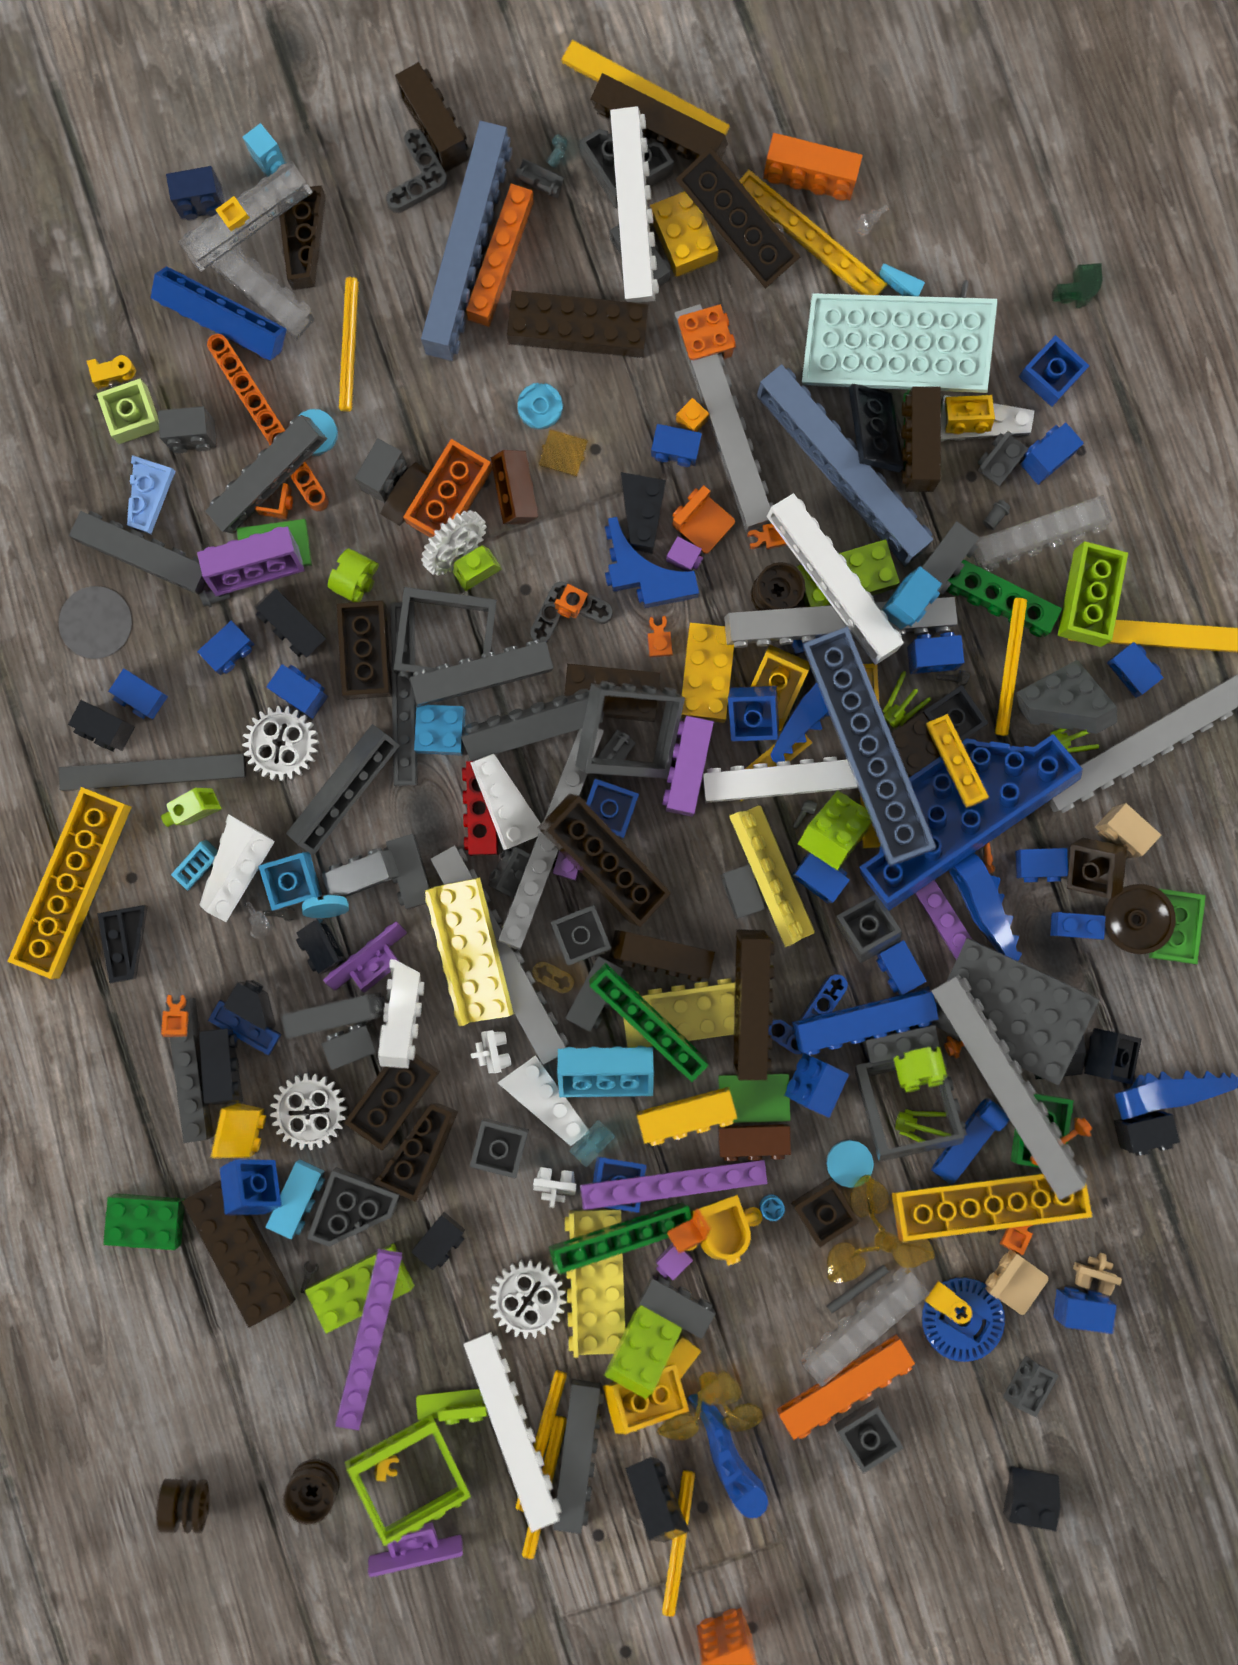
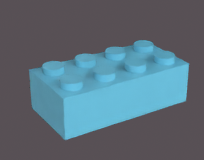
M615 1046L612 1048L589 1047L578 1049L566 1047L558 1049L557 1074L559 1097L653 1096V1047L637 1046L635 1048H623Z

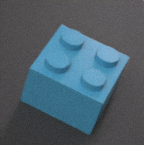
M919 566L904 578L881 610L885 612L888 620L900 630L906 626L911 627L925 615L927 611L924 608L937 599L940 594L937 590L942 583Z
M447 705L416 707L414 751L418 754L463 756L464 743L461 735L465 728V708L463 706Z
M302 852L259 865L272 911L303 902L312 897L323 896L309 852Z

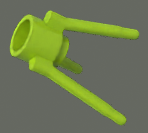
M906 671L901 673L887 705L882 710L885 713L883 715L885 721L894 728H897L899 725L903 726L909 718L931 701V698L928 697L905 715L906 711L904 709L918 692L917 689H914L900 706L895 704L892 707L906 676Z
M1059 728L1050 732L1051 735H1055L1069 753L1099 748L1098 744L1068 748L1071 746L1072 740L1089 734L1087 730L1070 736L1067 733L1062 734L1067 729Z
M905 1109V1112L899 1111L895 1130H898L899 1134L917 1142L926 1140L911 1133L915 1129L941 1137L951 1136L949 1133L917 1124V1118H913V1116L946 1117L947 1114L945 1112Z

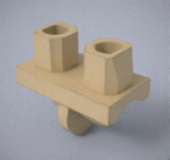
M1099 1253L1097 1258H1088V1263L1094 1265V1268L1081 1263H1074L1073 1269L1077 1271L1075 1284L1083 1288L1090 1289L1092 1278L1094 1277L1099 1279L1097 1291L1111 1296L1115 1284L1121 1285L1122 1278L1117 1277L1116 1274L1104 1271V1269L1112 1270L1113 1263L1106 1261L1107 1257L1104 1253Z

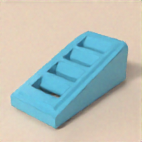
M887 264L882 265L878 275L901 296H919L925 284L924 281Z
M207 840L199 842L171 876L187 891L190 890L213 866L212 863L214 857L217 856L218 850ZM196 856L205 864L204 866L195 859ZM189 863L198 870L197 873L188 866ZM183 870L192 877L191 880L182 873Z

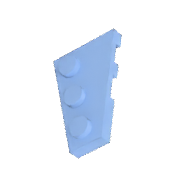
M132 455L133 474L130 475L132 490L128 504L127 526L152 534L175 470Z

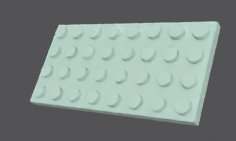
M812 293L802 384L850 387L853 383L869 388L911 390L912 387H941V391L988 393L997 299Z

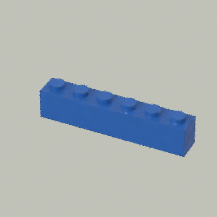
M167 266L155 273L151 299L159 302L160 305L171 308L181 316L188 317L199 323L202 327L209 328L223 335L225 338L238 343L242 348L257 353L264 359L271 361L281 353L287 331L283 326Z
M923 989L794 1021L792 1024L798 1050L806 1053V1055H813L819 1053L822 1048L837 1049L843 1046L842 1043L850 1041L852 1044L865 1041L866 1037L881 1038L887 1036V1032L894 1030L896 1032H905L910 1030V1026L918 1025V1027L929 1026L932 1024V1021L938 1020L939 1017L932 991Z

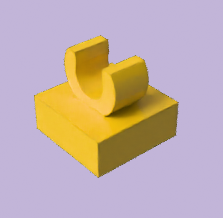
M235 196L215 209L230 231H233L235 228L239 229L250 218Z
M392 1455L375 1465L374 1475L376 1481H386V1473L392 1477L397 1476V1469H390L389 1465L393 1462L399 1463L398 1456Z

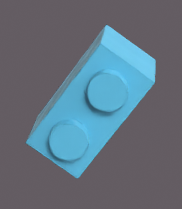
M260 123L245 134L243 139L251 157L269 178L281 172L286 163L278 144Z

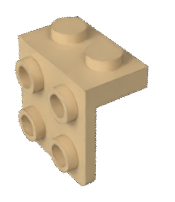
M1010 1250L1001 1258L996 1271L987 1278L985 1289L995 1298L1000 1299L1013 1310L1024 1315L1048 1282V1276L1013 1250Z

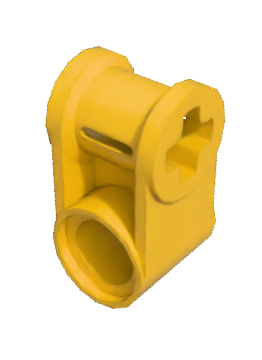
M937 1281L925 1301L959 1324L967 1323L972 1317L971 1307L955 1295L956 1293ZM965 1306V1316L959 1315L956 1317L955 1308Z

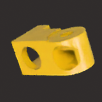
M119 355L112 361L101 364L96 359L87 361L92 383L97 389L129 381L136 373L133 363L124 355Z

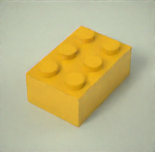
M685 191L650 205V209L652 208L653 226L675 277L717 261L718 248L704 214Z

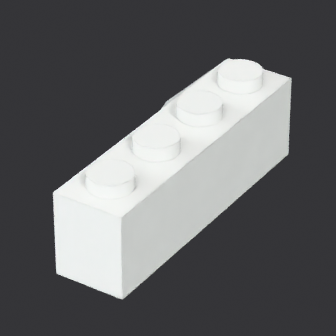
M229 814L226 819L227 824L224 833H222L219 841L220 846L217 856L214 857L211 875L208 876L200 906L207 913L227 922L259 869V865L262 864L275 842L267 835Z
M390 959L389 968L391 969L392 979H388L387 1000L390 1002L384 1005V1022H386V1025L383 1024L381 1029L378 1053L380 1066L409 1068V1061L414 1060L415 1046L412 1045L413 1038L418 1036V1024H415L416 1017L421 1016L422 1003L418 1002L419 996L424 995L425 982H421L420 972L397 960Z

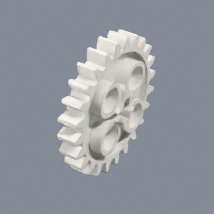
M472 510L468 513L463 511L461 515L456 513L453 520L448 518L447 524L442 523L441 529L435 530V536L428 539L430 543L424 546L426 550L422 552L424 556L421 559L422 565L432 575L436 574L439 576L441 573L445 575L447 571L451 573L454 568V562L478 548L477 544L484 540L482 536L486 534L484 531L487 528L486 522L476 511L473 512Z
M277 706L276 712L269 707L268 715L260 711L261 719L252 718L255 725L246 726L251 731L250 734H243L245 738L249 739L248 742L242 744L243 747L249 748L244 753V756L252 757L247 763L249 765L256 764L254 771L259 772L262 770L261 776L265 778L270 773V779L275 781L277 775H279L280 781H284L286 775L293 780L294 772L302 776L301 768L304 767L309 770L307 762H315V759L311 757V753H318L313 748V745L319 744V741L312 738L318 733L317 731H310L314 724L312 722L305 724L308 717L303 715L299 718L300 711L297 709L291 714V708L288 706L284 712L280 706ZM276 724L277 732L269 736L267 734L268 727ZM287 724V727L285 728L283 733V725ZM298 729L300 732L299 738L297 740H290V732ZM283 740L285 746L278 747L276 745L277 741L281 742ZM271 747V756L263 758V749ZM288 752H294L295 755L291 763H286L284 760L285 754ZM279 753V762L275 764V759Z
M305 1073L302 1080L299 1075H296L295 1083L290 1079L286 1081L288 1088L285 1086L279 1087L282 1095L275 1094L273 1096L278 1100V1103L271 1104V1107L275 1108L276 1112L270 1114V1116L277 1117V1121L272 1123V1126H280L276 1134L284 1132L283 1142L292 1139L291 1147L300 1143V1150H303L306 1144H308L309 1149L313 1150L316 1143L319 1148H322L323 1140L328 1144L332 1142L330 1135L334 1137L339 1136L336 1128H344L340 1120H346L347 1116L341 1113L348 1109V1107L341 1106V1102L346 1097H338L342 1089L334 1091V1081L326 1084L327 1076L319 1080L318 1073H316L310 1079L309 1073ZM317 1092L325 1096V1103L323 1105L317 1104L314 1099ZM294 1094L299 1095L302 1099L300 1107L292 1104L291 1098ZM308 1106L311 1110L320 1108L330 1109L329 1112L313 1113L310 1117L308 1113L289 1115L288 1113L289 1111H302L308 1108ZM318 1116H323L327 1120L326 1128L318 1127L316 1123ZM295 1118L303 1121L304 1126L302 1130L294 1128L293 1121Z
M532 1259L529 1260L526 1266L522 1260L519 1262V1267L511 1263L510 1272L505 1268L502 1270L504 1278L501 1276L496 1277L499 1285H492L491 1289L497 1293L490 1294V1299L496 1301L490 1305V1309L498 1310L494 1313L493 1317H501L502 1319L498 1325L502 1326L506 1323L508 1325L506 1332L508 1333L513 1328L515 1330V1337L520 1332H523L524 1339H526L528 1332H532L533 1337L536 1338L537 1331L539 1330L543 1335H546L545 1327L548 1326L553 1330L554 1324L552 1321L560 1322L561 1319L557 1313H564L565 1311L563 1307L559 1306L565 1304L567 1300L560 1297L566 1293V1289H559L563 1284V1280L555 1281L558 1274L557 1271L550 1274V1265L542 1269V1261H539L537 1266H533ZM521 1277H527L531 1280V1285L529 1287H522L518 1280ZM540 1281L541 1284L534 1292L532 1301L526 1304L521 1315L517 1317L515 1314L522 1306L524 1298L530 1294L536 1282ZM546 1290L551 1294V1298L543 1301L539 1298L538 1293ZM508 1297H514L517 1299L518 1305L516 1307H509L505 1300ZM533 1310L537 1313L538 1318L530 1321L526 1318L525 1313Z

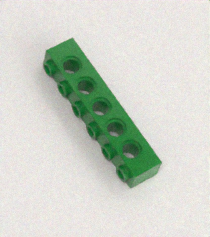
M964 559L962 560L964 567L957 576L954 575V578L948 579L951 582L946 590L948 593L954 596L961 595L967 598L968 603L974 606L981 605L987 608L990 614L997 617L1001 615L1009 619V623H1011L1012 609L1007 606L1006 600L1011 599L1014 601L1015 598L1027 599L1024 627L1029 629V633L1037 637H1045L1050 634L1062 610L1061 607ZM965 579H971L975 584V588H968L965 585ZM986 589L994 591L995 599H990L986 596ZM1027 610H1033L1036 613V620L1028 617Z
M607 963L589 979V986L691 1082L709 1066L707 1058Z
M681 1202L548 1246L554 1269L559 1274L667 1239L669 1238L668 1231L691 1220L692 1216L689 1206Z

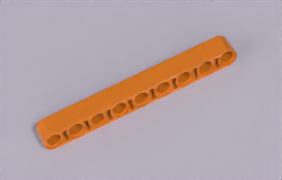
M221 334L211 335L207 341L209 351L271 445L275 436L284 432L285 429L228 340ZM224 344V348L222 350L215 351L218 345ZM237 363L234 369L227 370L229 364ZM242 382H249L246 388H239ZM256 400H260V401H261V403H260V405H259L258 407H256V408H252V407H251V405H252V403H253L254 401H256ZM267 419H273V423L270 426H263ZM304 462L290 477L308 505L315 511H323L329 504L328 496L307 463ZM302 476H310L307 483H299ZM314 495H322V498L319 502H312V497Z

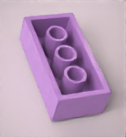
M288 526L284 528L277 527L263 534H253L249 538L242 540H231L224 545L207 547L203 551L197 552L202 576L215 596L305 571L299 547Z
M686 716L685 721H680L677 738H681L680 744H675L672 760H675L676 763L675 767L670 766L667 783H671L670 790H665L662 805L666 806V812L693 817L714 721Z

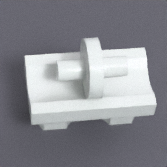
M493 1030L481 1032L482 1042L475 1043L477 1052L471 1053V1058H478L480 1066L487 1065L488 1073H499L501 1069L511 1065L509 1053L498 1055L497 1046L507 1044L505 1032H494Z
M540 1167L537 1179L534 1178L533 1190L550 1192L542 1193L541 1200L550 1201V1208L555 1207V1201L565 1202V1195L575 1196L576 1184L574 1183L573 1171L562 1170L559 1182L551 1180L552 1169Z

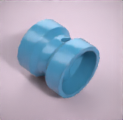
M774 1194L765 1195L759 1203L760 1211L767 1220H779L785 1212L783 1202Z

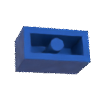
M657 424L651 457H655L656 461L664 463L668 462V460L674 461L683 467L695 466L702 433Z
M231 620L197 652L218 674L222 675L223 673L227 674L235 667L234 663L240 657L245 658L252 651L251 647L255 644Z
M1135 642L1126 646L1106 662L1135 698L1143 695L1164 678L1160 674L1161 670L1154 662L1151 663L1146 657L1144 648L1139 644L1136 645Z
M124 668L108 691L114 695L113 700L124 707L126 704L134 708L132 712L142 719L146 716L154 719L168 697Z
M1067 848L1022 849L1015 851L1016 878H1024V883L1038 882V878H1047V882H1061V877L1068 876Z
M1063 912L1052 913L1050 936L1103 940L1106 916Z
M904 940L877 954L879 959L876 960V963L882 972L886 971L890 979L887 982L894 993L898 992L899 995H903L927 982Z

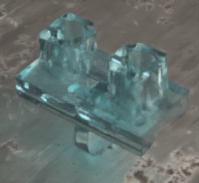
M597 1120L569 1152L587 1167L611 1142L615 1135L602 1122Z

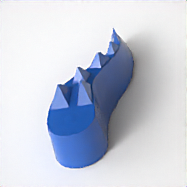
M817 682L802 698L781 732L771 752L773 762L785 761L784 754H792V746L795 743L807 742L805 734L809 730H822L820 721L825 717H830Z
M973 853L949 869V873L957 885L974 923L986 936L994 949L1019 961L1022 955L1016 949L1019 936L1013 935L1010 929L1014 917L1005 915L1002 907L1005 896L998 893L1001 879L990 875L982 860Z
M1161 1071L1157 1079L1152 1074L1147 1073L1145 1076L1139 1075L1131 1088L1117 1092L1114 1095L1121 1119L1123 1120L1153 1110L1188 1106L1238 1088V1077L1231 1073L1230 1077L1222 1073L1217 1078L1209 1071H1206L1203 1078H1197L1189 1071H1185L1182 1079H1172L1164 1071Z
M698 1394L689 1395L687 1400L697 1411L705 1426L711 1458L727 1494L742 1515L751 1519L760 1517L767 1510L768 1506L766 1488L763 1482L740 1457L732 1440L728 1424L717 1407Z

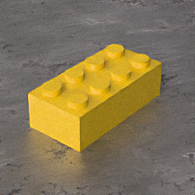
M699 623L689 624L681 693L685 700L681 718L685 719L686 716L719 723H725L734 645H727L725 626Z
M726 1087L640 1110L637 1117L644 1143H650L651 1146L664 1143L665 1138L673 1136L674 1140L687 1137V1133L696 1130L697 1133H703L711 1130L710 1127L712 1125L719 1124L720 1127L731 1125L734 1123V1119H737V1113L730 1088Z

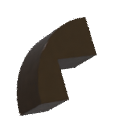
M417 462L413 463L393 488L380 514L399 526L405 522L403 516L431 471Z

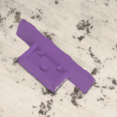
M398 922L387 926L380 935L368 941L361 950L351 955L341 966L332 970L324 978V982L333 990H337L345 982L353 978L360 990L365 993L391 972L389 968L390 959L400 962L390 947L406 935L407 931Z
M433 1522L424 1524L420 1530L410 1531L403 1535L400 1541L396 1542L395 1540L387 1544L388 1552L369 1556L368 1574L369 1577H374L460 1557L463 1555L462 1536L457 1535L438 1540Z

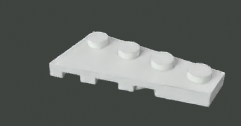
M944 395L942 399L941 442L955 439V441L965 440L966 438L983 439L998 436L1000 433L1005 435L1007 431L1011 432L1012 436H1023L1031 433L1034 410L994 403L995 420L990 432L945 433L947 423L945 398L952 396Z
M495 754L470 762L503 849L512 848L537 837L540 832L537 827L541 823Z
M536 1055L498 1082L500 1086L570 1146L590 1132L567 1098L559 1097L558 1085Z

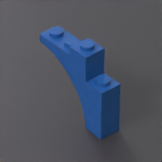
M608 518V526H604L607 540H612L613 548H609L611 561H616V563L608 565L609 572H605L607 586L612 585L613 592L640 587L636 591L639 603L643 602L644 609L698 598L699 590L695 571H672L647 561L628 543L620 528L618 518Z

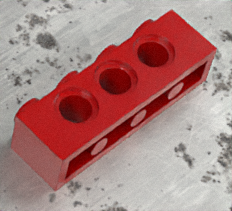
M466 761V767H462V780L467 782V790H463V804H467V813L463 814V825L468 827V837H464V850L468 851L470 856L498 855L497 831L482 792L473 789V784L477 780L470 763L473 761ZM482 802L486 805L485 812L480 815L475 814V804ZM479 825H483L487 829L486 835L482 838H477L474 834L475 828Z

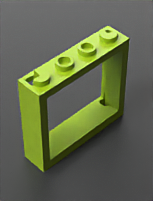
M432 1414L345 1461L347 1471L384 1546L395 1540L396 1542L400 1541L402 1536L410 1531L420 1530L424 1523L431 1519L441 1518L447 1510L462 1506L461 1503L471 1497ZM433 1434L458 1487L385 1527L359 1474L426 1436Z

